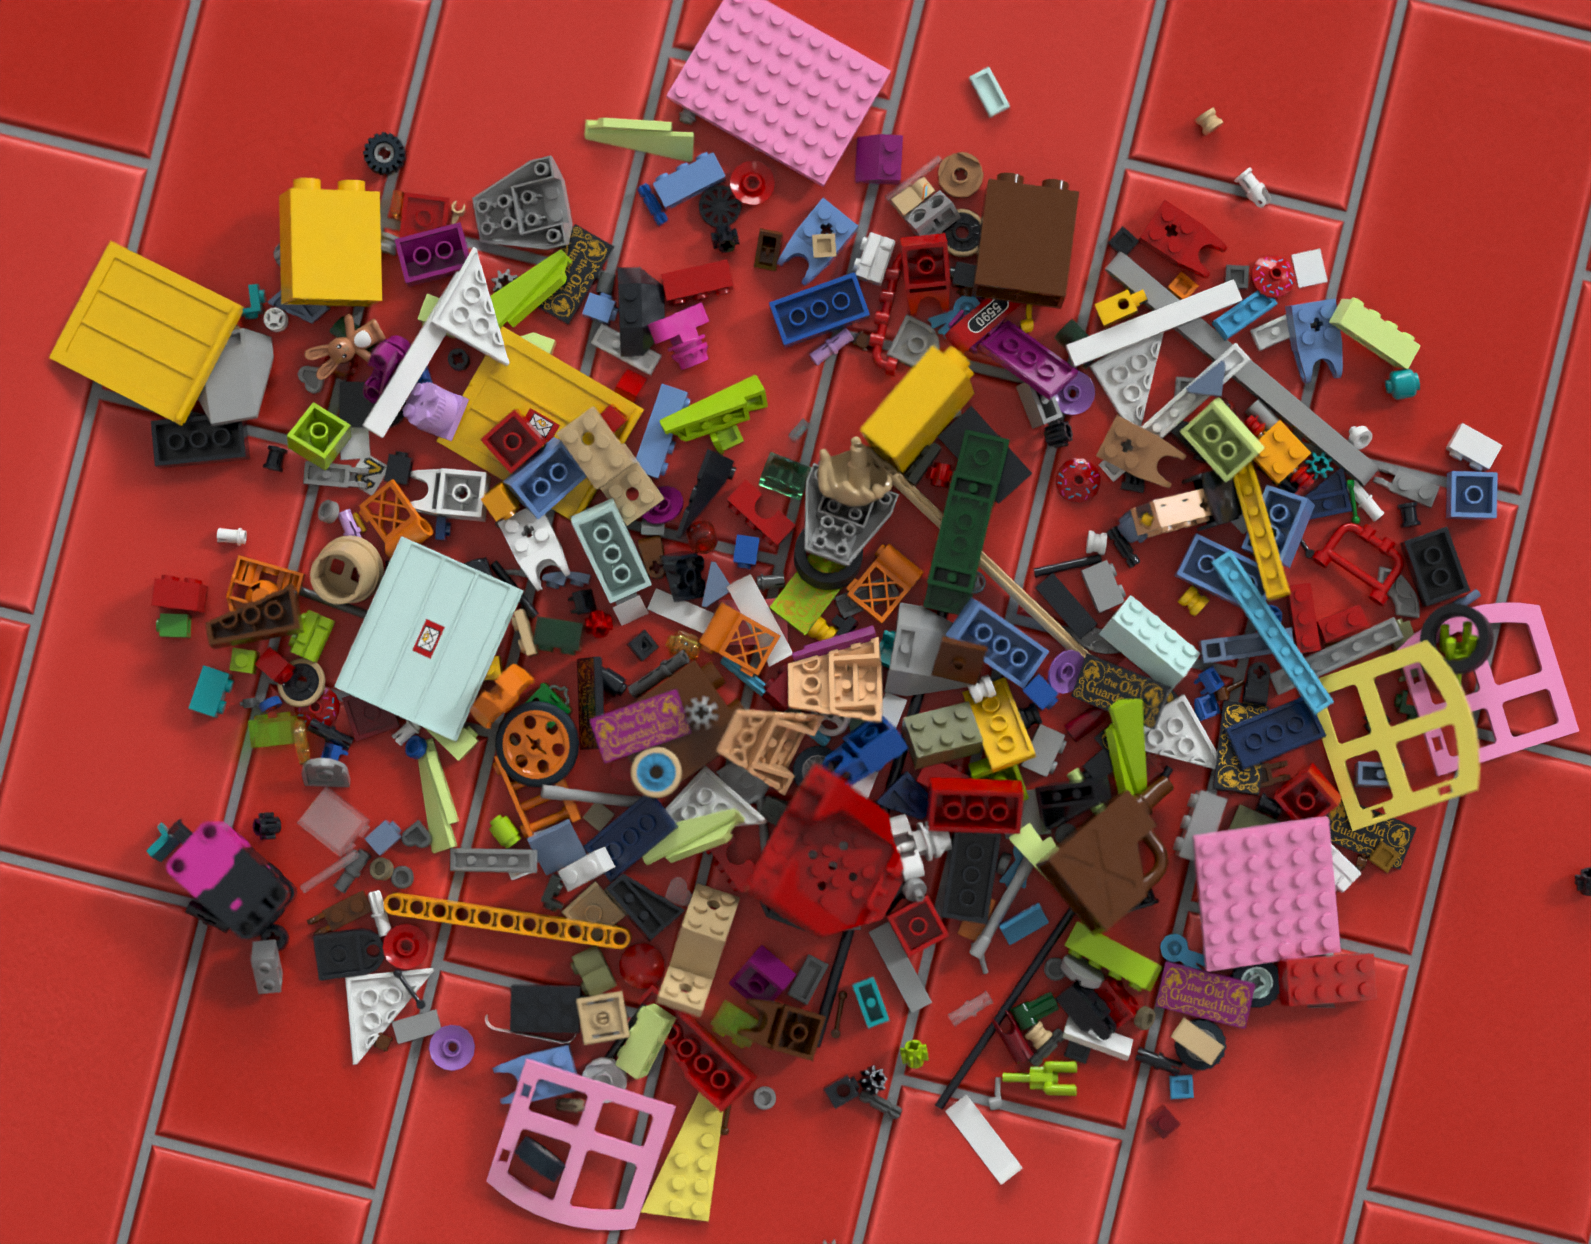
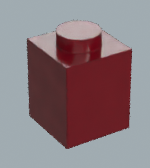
M1164 1105L1160 1106L1146 1119L1162 1139H1165L1181 1125Z

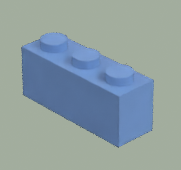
M708 152L697 156L695 162L689 165L687 162L675 168L676 172L670 175L664 173L655 179L656 182L653 183L654 189L666 211L726 180V176L714 153L708 154Z

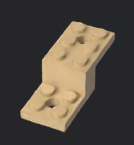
M594 406L556 433L596 489H601L608 500L613 498L627 526L665 499L627 445L619 442ZM586 432H591L595 437L592 445H586L583 442V435ZM631 487L636 488L639 492L638 498L634 501L627 497V490Z

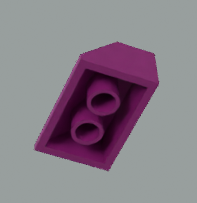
M461 222L394 239L405 283L408 287L453 276L455 272L461 270L470 254Z

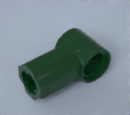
M1048 992L1030 1002H1023L1010 1009L1021 1031L1039 1022V1019L1059 1010V1007L1052 993Z

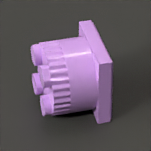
M430 382L417 383L412 389L406 405L403 407V415L407 417L411 424L417 426V429L452 441L469 399L449 392Z

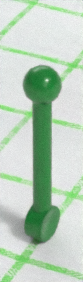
M1348 480L1347 487L1350 492L1353 513L1351 521L1352 523L1359 524L1360 517L1357 516L1354 480Z

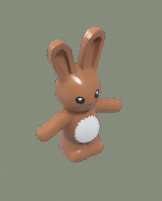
M347 314L344 317L346 337H337L327 345L311 347L305 351L304 356L309 360L330 355V359L317 369L316 377L323 380L327 378L339 364L350 361L355 353L368 363L371 353L366 349L386 340L375 319L370 320L364 326L355 330L353 316Z

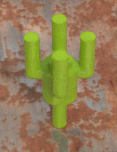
M1463 622L1461 642H1456L1454 638H1449L1450 626L1442 624L1440 626L1439 649L1445 653V659L1460 661L1469 657L1474 652L1478 643V636L1472 635V622ZM1454 674L1461 686L1462 674Z
M1047 1061L1044 1063V1067L1030 1066V1073H1003V1082H1030V1089L1043 1090L1047 1095L1077 1096L1076 1085H1058V1073H1077L1076 1062Z

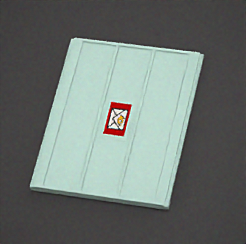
M401 536L334 687L457 741L469 715V709L477 697L524 591Z

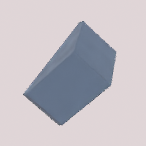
M1223 360L1188 386L1186 388L1189 393L1222 397L1225 362Z
M711 561L702 607L708 608L730 593L726 588L730 584L716 562Z

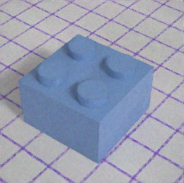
M1451 471L1447 473L1446 519L1493 520L1497 518L1498 472Z

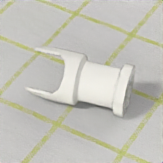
M1248 168L1234 181L1240 183L1247 192L1246 196L1256 206L1264 207L1271 202V196L1267 192L1265 185L1259 183L1251 173L1252 169Z

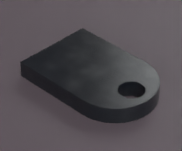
M340 381L339 418L350 424L351 428H365L362 425L376 404L369 402L364 397L363 387L365 382ZM403 407L389 428L399 425L404 420Z
M358 928L313 934L319 981L369 974L378 969L384 960L383 941L376 932L370 929ZM374 944L380 948V951L377 955H370L367 952V947Z

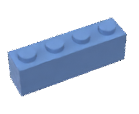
M661 384L636 457L647 475L657 480L660 479L661 475L665 476L669 463L665 462L667 455H672L676 442L673 441L674 434H665L660 425V419L688 407L691 399L687 398L688 392L665 384Z

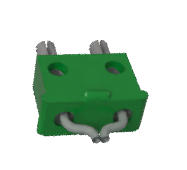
M541 683L540 688L526 701L532 702L535 698H538L541 702H548L559 707L566 714L572 713V708L568 705L570 699L567 692L569 690L565 686H549L547 683ZM553 688H556L559 691L564 690V697L566 698V702L553 690ZM550 721L547 724L546 728L551 729L556 725V723L554 721Z

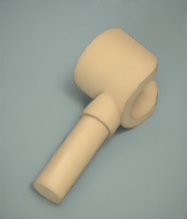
M457 201L453 202V215L450 225L455 224L458 218L465 214V204L462 210L456 211Z

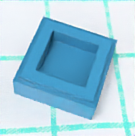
M1192 1074L1169 1076L1170 1099L1194 1098Z

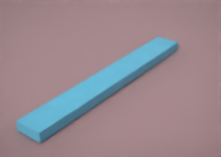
M1229 550L1211 562L1312 713L1316 715L1332 704L1334 701L1232 551Z

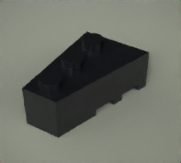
M1108 776L1048 783L1035 788L1043 833L1055 829L1112 799Z
M624 873L604 890L648 942L685 911Z

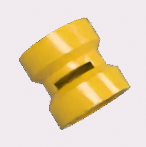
M1192 585L1177 602L1182 606L1188 605L1189 613L1195 617L1209 602V599L1206 596H1201L1198 593V589Z
M820 616L807 635L822 641L834 637L838 629L834 626L828 627L826 620Z

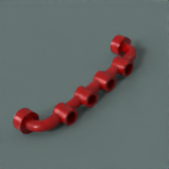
M901 253L895 257L892 268H886L884 280L888 281L887 290L881 289L879 302L883 303L882 311H876L874 324L878 325L877 333H871L869 346L873 347L872 358L874 363L879 368L886 370L885 375L893 377L896 374L898 359L889 357L888 361H885L881 357V351L902 265Z

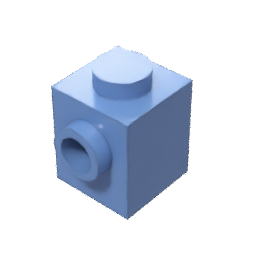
M600 292V295L589 293L582 314L586 318L609 325L611 320L615 321L619 308H616L617 304L612 300L613 296Z

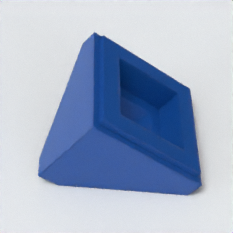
M1214 692L1194 699V712L1199 721L1221 714Z

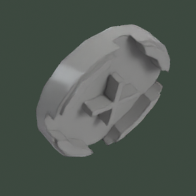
M1066 955L1062 959L1060 968L1063 973L1073 981L1075 979L1080 980L1081 986L1091 989L1099 988L1104 981V975L1101 970L1088 964V960L1079 959L1073 955Z

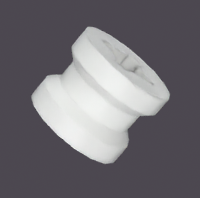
M279 308L268 309L263 317L265 325L274 332L285 330L289 323L287 314Z
M1089 531L1086 553L1098 552L1099 555H1104L1107 533L1096 534L1094 531Z

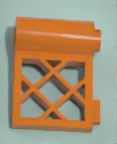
M394 479L390 480L359 505L361 508L359 513L365 522L370 521L385 542V553L390 559L401 536L421 544L433 534L431 525L427 520L419 516ZM390 487L396 494L395 502L385 500L386 491ZM370 503H380L379 515L372 513L368 507ZM385 504L395 506L394 518L384 516ZM399 508H406L411 517L407 520L399 519ZM383 520L393 522L392 532L389 534L383 529Z
M882 544L874 554L877 556V559L859 580L854 578L846 588L849 591L846 596L880 624L886 620L924 573L890 544L887 546ZM874 568L883 574L884 582L871 583L870 573ZM867 578V582H868V583L862 584V583L865 581V579ZM887 585H897L903 592L898 597H889ZM884 586L885 598L873 599L872 587ZM868 587L869 599L860 600L854 593L858 588ZM886 601L887 611L882 617L874 611L873 602ZM889 601H894L893 604L890 606Z
M721 602L699 642L702 644L701 649L710 654H713L715 651L741 665L740 671L752 677L754 673L759 675L781 635ZM742 620L751 624L753 634L740 637L738 627ZM755 627L759 628L762 631L756 632ZM735 632H737L738 638L732 639ZM767 633L774 637L769 646L760 648L757 635ZM754 636L758 649L744 652L741 640ZM739 640L742 650L741 654L731 655L725 651L729 643ZM767 649L764 656H762L761 651ZM759 652L761 661L757 669L748 664L746 655ZM743 656L745 662L738 659L737 657Z

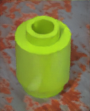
M499 815L490 822L492 827L489 828V831L501 846L504 845L506 849H509L522 839L519 836L520 832L507 815L505 817Z

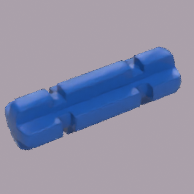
M645 183L639 186L637 190L640 196L644 198L643 201L651 215L654 216L657 225L665 224L668 218L665 212H662V207L655 195L651 194L652 190L649 185Z

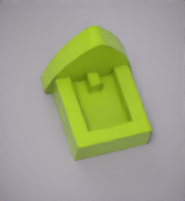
M737 425L709 434L716 451L720 455L725 454L724 451L744 442Z

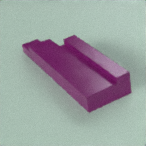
M869 626L805 645V649L793 652L792 656L794 662L816 655L819 657L829 654V651L838 649L839 651L851 647L852 644L869 642L872 638H876L874 627Z

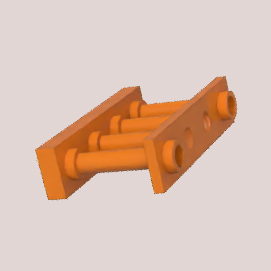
M539 739L537 740L538 744H535L534 749L542 748L540 746V743L542 741ZM520 754L516 762L520 764L528 759L525 755ZM494 757L496 760L493 763L497 775L502 774L522 820L523 825L520 826V829L525 838L531 837L535 831L565 818L571 819L572 823L582 819L575 801L563 800L565 806L562 807L561 811L530 824L525 811L552 799H543L540 794L521 803L515 790L525 785L516 781L512 782L502 768L498 757ZM547 761L544 768L540 770L543 773L548 772L550 768ZM565 778L555 783V786L569 789Z

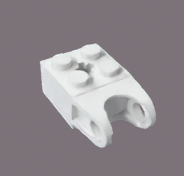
M446 468L414 470L410 472L412 479L428 484L426 497L410 502L417 512L451 519L486 521L487 508L481 501V498L490 488L491 477L487 472ZM466 491L468 493L467 497L461 499L459 496Z
M525 508L515 513L509 519L498 522L518 564L537 591L542 589L540 573L547 566H557L566 577L570 575L562 546L546 514L538 520Z

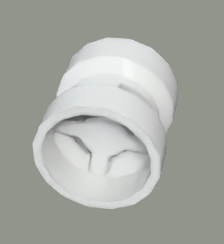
M989 675L981 677L976 686L967 684L975 704L981 702L983 697L991 698L996 696V691Z

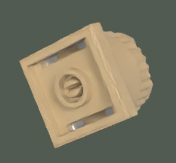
M622 991L576 999L584 1045L630 1037L627 1022L628 1015Z

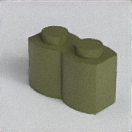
M594 945L572 956L573 962L570 965L575 975L580 974L583 980L580 985L586 996H596L617 986L616 980L599 946Z

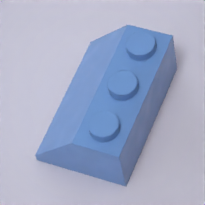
M553 437L505 479L503 483L516 499L539 520L587 476L563 442Z

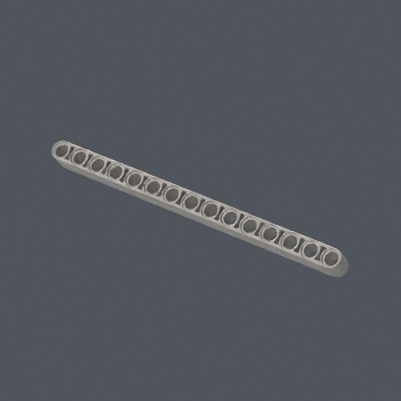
M1119 252L1105 268V271L1131 294L1143 289L1149 301L1144 304L1152 311L1180 301L1122 252ZM1202 318L1173 328L1213 362L1233 345L1228 340L1224 341L1221 335ZM1252 360L1232 376L1236 382L1255 398H1260L1273 413L1321 453L1325 452V456L1328 459L1332 458V462L1340 469L1343 468L1344 472L1353 480H1357L1361 486H1365L1379 470L1375 463Z

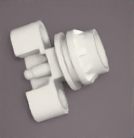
M905 814L890 818L894 842L904 865V870L902 871L904 881L925 875L920 856L924 855L927 861H932L933 856L939 858L945 851L952 849L949 832L929 831L927 821L925 826L922 822L917 823V831L912 832Z

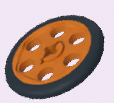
M526 702L514 707L499 724L495 739L496 755L507 775L517 783L541 788L542 785H553L566 777L576 763L579 754L578 732L571 718L559 707L548 702ZM528 716H532L536 720V726L533 729H529L525 725V719ZM550 721H554L558 725V731L555 734H550L547 731L546 727ZM512 733H518L521 737V742L517 746L510 742ZM532 739H534L535 741L540 739L542 741L540 743V746L542 748L534 749V742ZM556 743L562 744L565 748L562 756H557L553 752V747ZM520 754L525 755L528 759V764L524 768L518 766L516 762ZM541 760H546L549 763L550 768L546 773L541 772L538 768V763Z

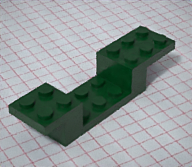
M965 429L927 580L928 587L923 607L959 615L969 599L973 597L980 558L992 508L995 505L1010 439Z

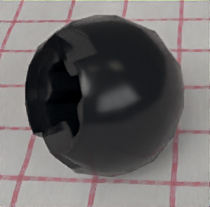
M279 924L269 925L260 935V941L269 940V937L275 932V935L280 937V940L276 941L278 952H281L289 942L288 932Z

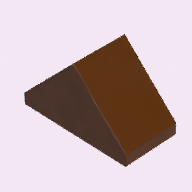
M760 228L754 267L776 271L783 239L782 232Z

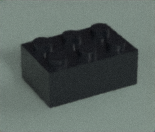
M1447 526L1400 543L1422 607L1470 591Z
M512 984L510 1032L579 1033L581 1031V1024L576 999L581 998V985Z

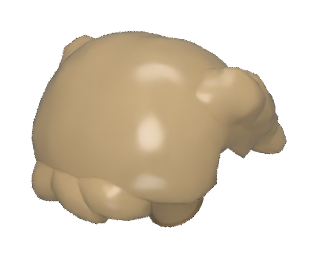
M857 436L851 439V450L831 457L826 449L820 450L818 469L819 490L825 497L835 499L839 503L852 507L868 505L882 498L885 493L890 491L892 479L890 474H887L885 467L881 466L880 469H877L874 460L868 454L869 447L862 444L861 439Z

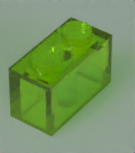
M290 712L277 713L276 718H268V714L255 715L254 720L248 721L251 748L300 743L297 716H291Z
M725 999L710 1024L714 1026L712 1029L714 1032L723 1037L725 1034L733 1038L732 1043L743 1049L745 1046L750 1048L753 1041L738 1035L737 1030L753 1028L757 1024L758 1019Z

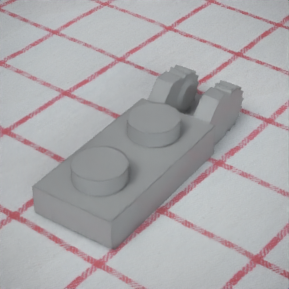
M305 461L303 484L366 489L368 483L350 481L351 473L366 475L369 474V469L331 463L325 471L312 462Z
M1384 464L1379 465V470L1394 477L1391 483L1383 478L1374 477V483L1423 506L1432 507L1440 486L1402 470H1396Z

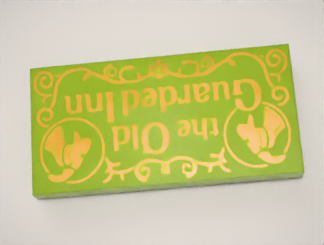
M812 553L807 558L816 570L823 573H835L846 567ZM796 572L769 609L805 636L841 588L835 590L815 588L807 584Z

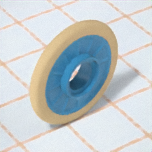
M652 747L645 749L637 755L631 767V778L635 787L648 797L660 798L669 795L677 788L681 780L682 770L680 762L671 751L665 748ZM653 766H660L662 768L663 775L661 778L653 779L650 776V769Z

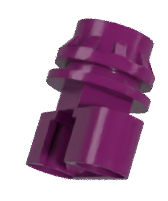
M397 335L391 336L381 341L372 350L368 366H372L374 370L363 387V395L369 402H377L410 348L411 344L405 338Z

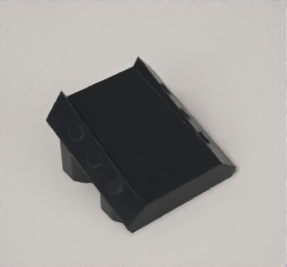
M680 551L659 555L674 602L704 597L705 581L701 578V572L704 569V558L693 551Z

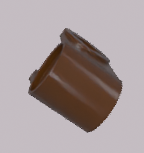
M653 535L638 539L640 553L647 573L656 580L664 578L666 575L663 568L659 569L660 573L658 574L655 571H651L655 567V563L662 566L659 555H664L665 551L661 536Z

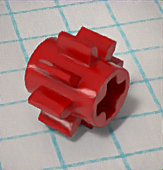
M935 463L934 468H928L926 478L931 480V486L947 488L948 483L951 484L953 476L951 465Z
M603 610L593 611L590 613L589 618L584 619L587 634L592 633L595 638H603L608 635L609 630H613L611 614L605 615Z

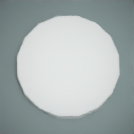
M600 1057L592 1060L582 1074L583 1077L624 1090L627 1086L628 1077L626 1072L616 1066L617 1061L612 1058ZM606 1100L603 1103H610L612 1101Z

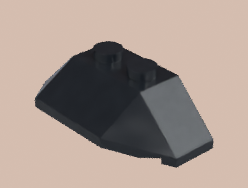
M640 267L617 268L621 357L644 356L655 344L648 324L665 318L664 286Z

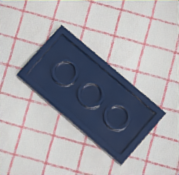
M1302 697L1226 727L1223 730L1242 771L1326 737L1317 714L1314 715Z
M644 795L583 847L588 854L603 847L606 848L615 867L605 872L604 875L610 882H613L675 831L678 825L657 798Z

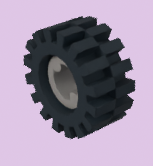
M381 132L382 134L380 135L376 133L374 134L375 137H370L368 144L365 143L364 146L365 151H363V155L367 165L373 172L380 175H392V172L397 173L398 169L403 167V161L406 160L404 145L397 136L395 137L391 133ZM382 148H386L388 152H391L388 159L384 160L382 156H379Z

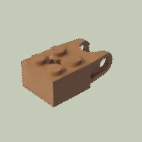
M1118 415L1096 455L1136 477L1167 488L1171 487V483L1158 473V461L1164 456L1179 457L1183 460L1186 458L1185 454L1159 436ZM1129 439L1132 441L1133 450H1128L1125 453L1123 452L1124 447L1121 444Z

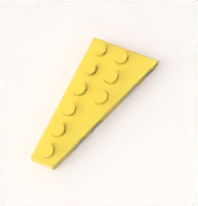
M700 1092L641 1209L643 1213L709 1221L723 1112H720Z

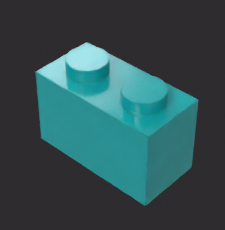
M203 665L188 709L218 718L219 714L222 715L227 704L224 701L226 693L231 692L234 680H232L233 675Z
M874 976L852 983L867 1027L870 1028L889 1021Z

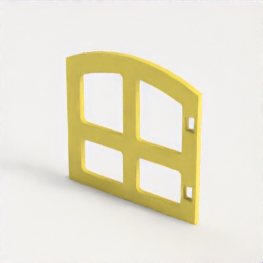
M1423 641L1318 678L1328 694L1356 685L1371 728L1369 735L1340 744L1327 707L1317 713V717L1326 734L1322 741L1340 795L1342 796L1352 831L1478 790L1480 773L1479 745L1471 709L1453 671L1429 641ZM1419 662L1434 680L1447 706L1445 709L1391 727L1388 724L1374 680L1377 676ZM1450 724L1454 725L1458 746V777L1412 792L1396 744ZM1377 750L1388 778L1393 798L1390 801L1362 809L1359 805L1346 761ZM1450 784L1453 792L1440 796L1438 788ZM1384 807L1386 814L1373 818L1372 810Z

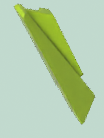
M558 250L490 296L499 328L507 321L514 328L565 284L567 276L564 272L566 267L572 263V260L563 250Z
M753 375L660 419V425L667 435L672 433L686 442L750 420L749 411L768 407L765 389L758 377Z
M1119 699L1109 707L1113 723L1105 729L1118 794L1129 790L1132 795L1134 793L1140 794L1147 788L1143 701L1141 699Z

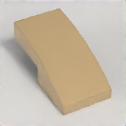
M1185 1018L1182 1019L1170 1036L1209 1065L1214 1062L1224 1048L1223 1045Z

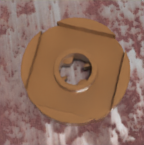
M957 152L947 156L941 162L938 170V182L943 191L949 196L968 198L976 193L982 184V167L978 159L966 152ZM959 169L964 170V175L967 178L965 180L961 179V181L956 180L955 171L958 170L960 172Z

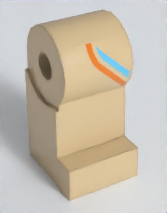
M922 177L911 187H908L902 193L892 198L891 204L904 219L906 215L931 197L935 190L927 179Z

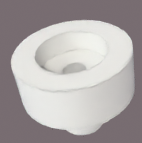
M1353 426L1349 429L1348 441L1358 450L1366 447L1372 440V433L1365 426Z

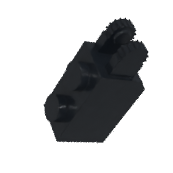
M1077 979L1065 988L1055 1000L1081 1031L1088 1032L1092 1029L1100 1039L1106 1041L1117 1030V1025L1109 1016L1111 1009L1093 989L1081 986V981Z

